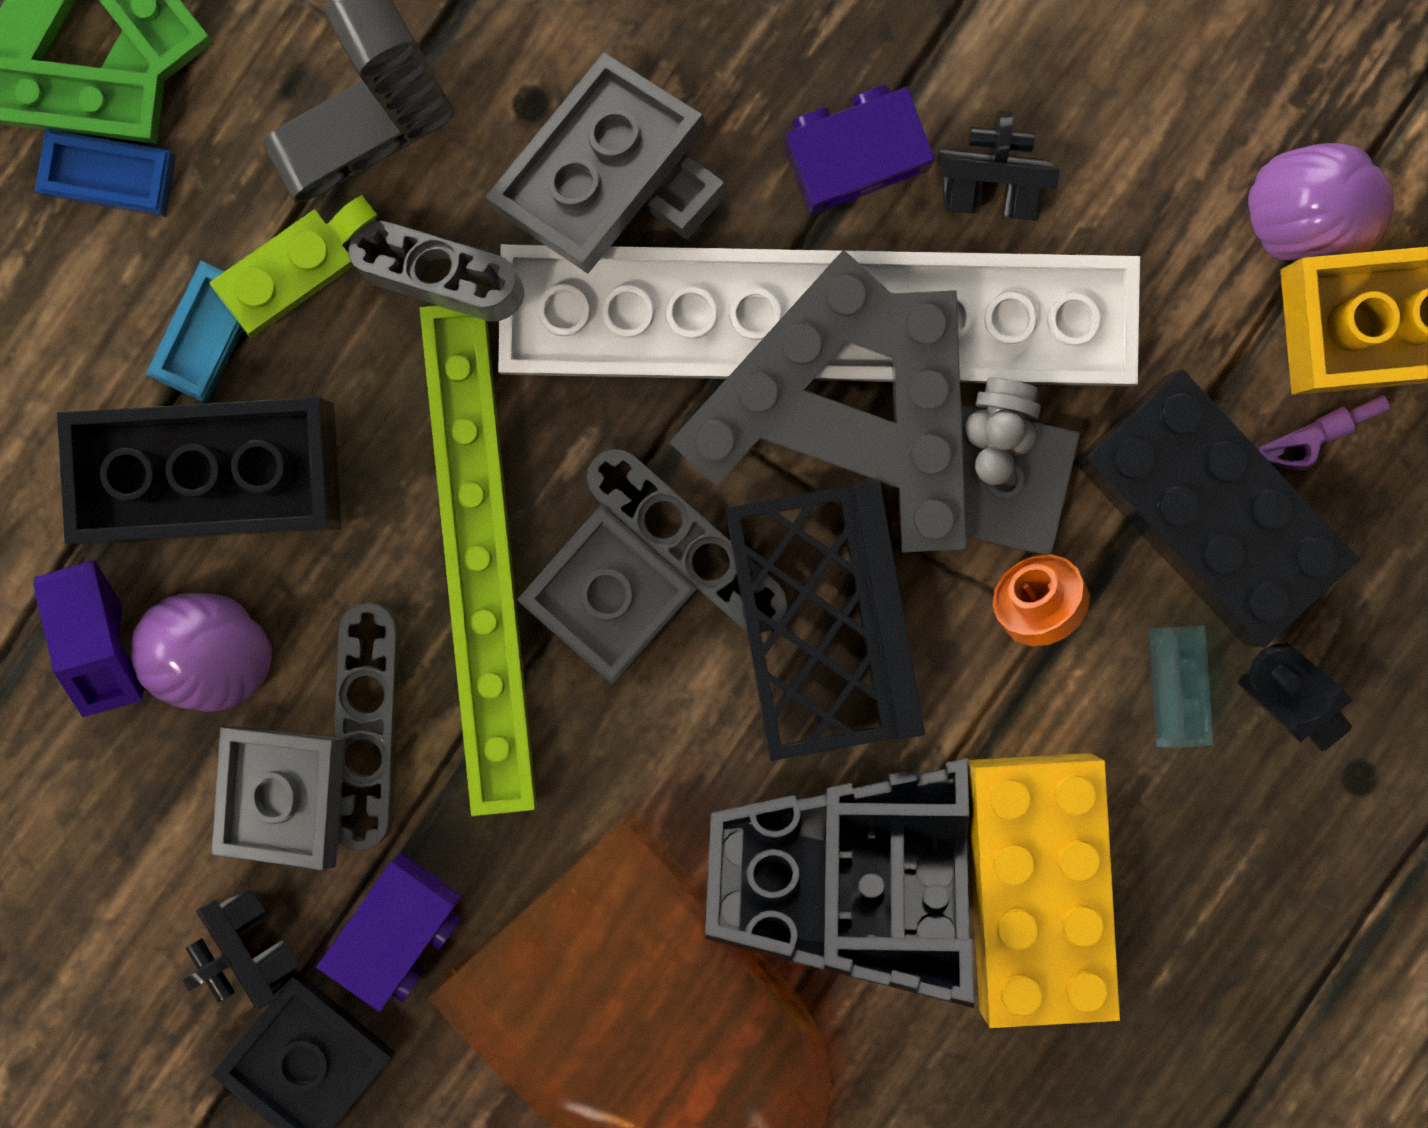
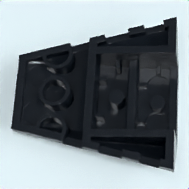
M968 758L947 762L945 769L917 775L915 769L889 775V781L853 788L851 783L827 788V794L796 800L795 795L711 813L705 938L718 943L974 1008L973 940L969 937L967 832L969 823Z

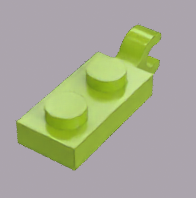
M363 195L345 205L327 224L314 209L209 283L250 339H252L353 268L354 265L346 249L349 247L351 239L367 224L376 221L375 219L378 215Z

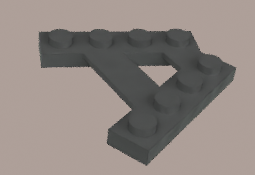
M843 249L669 443L716 486L760 438L875 480H880L897 487L899 544L901 552L966 549L957 290L891 293ZM847 342L892 358L894 422L813 394L804 389Z

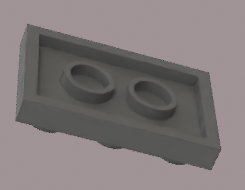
M603 53L485 196V199L494 211L589 274L706 129V123L701 113L608 54Z

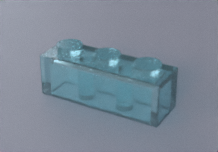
M1205 625L1148 629L1157 747L1188 748L1213 745Z

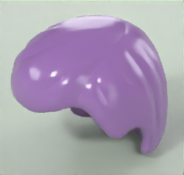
M1323 143L1290 150L1271 159L1257 174L1255 183L1249 192L1248 207L1253 230L1268 254L1279 260L1297 261L1305 257L1362 253L1371 250L1382 239L1388 229L1394 211V195L1388 178L1379 167L1372 163V160L1365 151L1348 144Z
M183 593L166 597L159 604L153 605L144 613L140 622L135 627L131 639V663L140 684L155 698L174 707L189 710L217 712L244 702L262 685L268 675L272 661V646L264 629L250 619L247 611L241 604L222 595Z

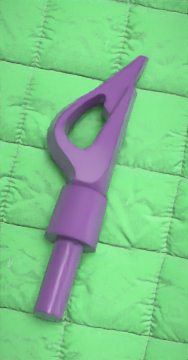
M1382 395L1348 411L1342 406L1322 416L1310 425L1261 446L1259 451L1274 466L1292 471L1307 470L1317 462L1321 445L1324 442L1327 443L1355 432L1356 424L1389 410V403L1386 397ZM1299 446L1305 448L1303 460L1288 461L1278 458L1279 455L1284 453L1286 448Z

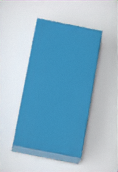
M200 261L146 375L208 404L244 329L209 283L224 273V271Z

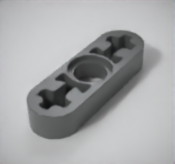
M374 221L367 224L351 239L349 244L350 260L368 283L402 295L491 322L501 321L513 315L519 309L524 299V285L512 264L506 258L387 221ZM388 246H390L399 259L404 260V264L402 267L397 259L385 255H379L375 262L370 257L374 251L384 253ZM439 258L451 260L450 272L443 280L432 284L421 281L422 271L429 262ZM470 274L475 283L485 286H494L499 278L504 287L501 291L490 290L486 297H484L477 285L468 281V277Z

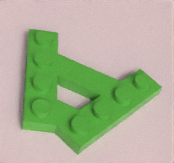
M4 0L0 7V125L39 130L48 129L72 134L157 144L165 81L212 45L214 41L182 0H99L122 29L102 67L96 68L47 62L42 60L76 0Z

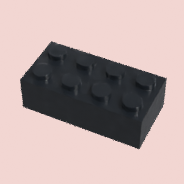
M1183 369L1165 375L1073 461L1244 645L1266 648L1360 560Z
M310 397L57 412L65 544H104L341 529L334 403L323 398Z

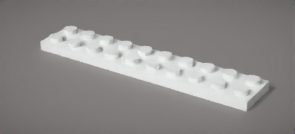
M501 244L500 256L506 258L512 264L524 285V299L519 309L513 315L499 321L498 372L501 375L727 379L842 251L610 246L589 274H587L546 245ZM846 251L891 293L957 290L960 383L987 384V379L994 377L1035 385L1134 386L1138 384L1140 256ZM500 280V291H501V289L504 287V285L502 284V282H501V280ZM847 342L813 380L893 382L892 358Z

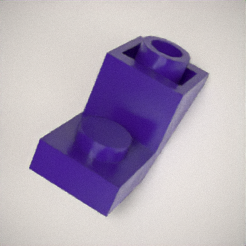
M96 560L35 577L33 587L53 672L82 718L142 701L144 687L136 678L131 660L118 640L123 606Z

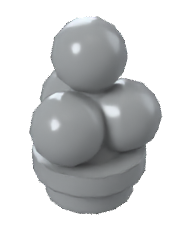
M992 377L987 379L985 392H978L975 406L981 410L975 411L968 417L965 423V434L974 446L985 448L978 454L975 461L976 473L979 479L989 485L1005 483L1011 478L1014 471L1012 455L1026 454L1033 448L1037 440L1036 430L1033 423L1028 419L1039 418L1041 405L1035 402L1038 392L1037 387L1019 381Z

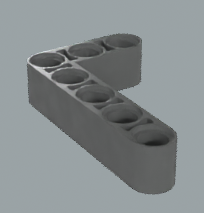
M329 0L324 7V14L362 81L272 131L262 142L266 153L294 202L307 201L329 191L440 128L455 113L392 0Z

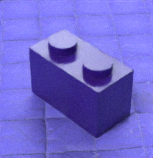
M887 85L878 86L852 99L854 107L833 115H830L828 108H822L809 112L792 122L794 130L786 132L784 148L810 216L929 171L935 158L908 87L890 93Z
M400 852L386 867L316 968L379 1012L391 996L403 1002L425 971L415 963L428 944L440 950L462 919L452 912L462 895Z

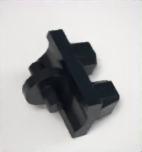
M1001 110L997 112L994 129L970 127L968 146L991 148L990 153L939 148L937 169L940 176L943 177V200L947 211L969 214L979 213L983 182L1006 184L1002 208L1003 215L1014 219L1033 221L1039 218L1046 198L1047 188L1057 189L1060 170L1059 168H1053L1052 160L1009 156L1010 150L1032 153L1035 133L1012 131L1013 113Z
M1287 642L1270 645L1261 650L1253 659L1249 675H1245L1237 682L1252 700L1300 743L1308 737L1317 748L1324 751L1335 744L1352 728V725L1340 711L1352 701L1345 690Z
M250 890L226 899L220 904L215 899L196 910L222 954L214 958L202 938L185 948L197 967L196 971L182 980L187 990L191 991L206 982L217 1002L226 999L235 992L223 973V970L230 966L255 1008L261 1009L275 1000L276 997L273 991L289 980L300 967L283 940L276 942L253 958L248 953L239 937L269 919L254 892Z

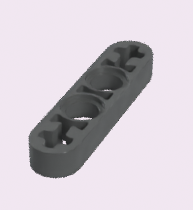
M611 449L595 457L587 473L589 490L594 497L739 626L746 629L744 615L742 614L741 597L733 591L729 601L725 602L717 595V591L732 582L736 575L731 541L632 454L625 450ZM623 462L627 463L632 468L628 472L627 478L640 492L643 490L646 481L651 482L657 488L656 492L641 501L633 518H630L622 510L623 507L633 502L618 489L611 491L609 495L601 490L605 478L600 473V470L607 463L615 468L619 467ZM659 502H669L675 505L682 516V524L678 533L666 539L654 537L649 533L645 525L647 511L651 506ZM709 543L717 544L724 548L729 557V568L726 574L714 581L700 578L692 566V558L695 551L702 545ZM748 557L749 568L752 572L751 580L753 581L761 568ZM767 574L755 592L759 593L765 587L772 591L774 595L770 599L769 604L775 612L770 618L779 623L786 613L787 600L785 592L780 585ZM759 619L761 633L773 629Z
M375 602L357 604L349 609L342 617L338 630L334 737L345 739L338 842L347 849L355 851L369 850L385 839L392 827L394 811L401 630L395 613L387 606ZM367 612L374 614L375 624L385 626L386 628L385 637L374 640L372 659L385 656L386 669L374 665L361 666L354 669L351 667L352 656L359 659L365 657V638L354 635V626L366 621ZM361 676L374 677L384 688L385 696L383 703L374 712L359 710L351 700V687L355 680ZM369 740L380 749L382 762L376 773L363 775L358 774L351 768L348 762V752L355 741ZM346 783L357 787L381 785V795L375 792L367 795V814L372 817H378V825L367 830L365 837L358 836L357 826L347 824L346 816L353 814L359 808L360 791L347 794Z

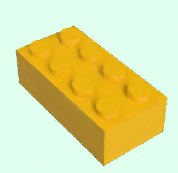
M1428 247L1305 257L1280 269L1291 395L1428 383Z
M1091 753L968 760V825L980 1013L989 1028L1120 1021L1105 760Z

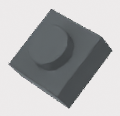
M685 154L643 205V208L684 239L688 240L728 195V191L724 181Z

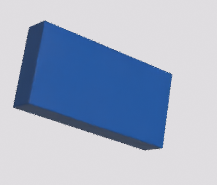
M45 129L34 192L52 198L166 217L176 155L169 150Z

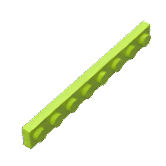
M441 306L419 307L471 816L535 810L537 808L488 321Z

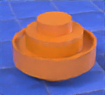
M1052 554L1035 555L1017 562L1002 575L994 589L992 606L998 622L1004 631L1016 642L1029 646H1043L1067 638L1081 625L1089 610L1090 593L1079 569L1069 560Z

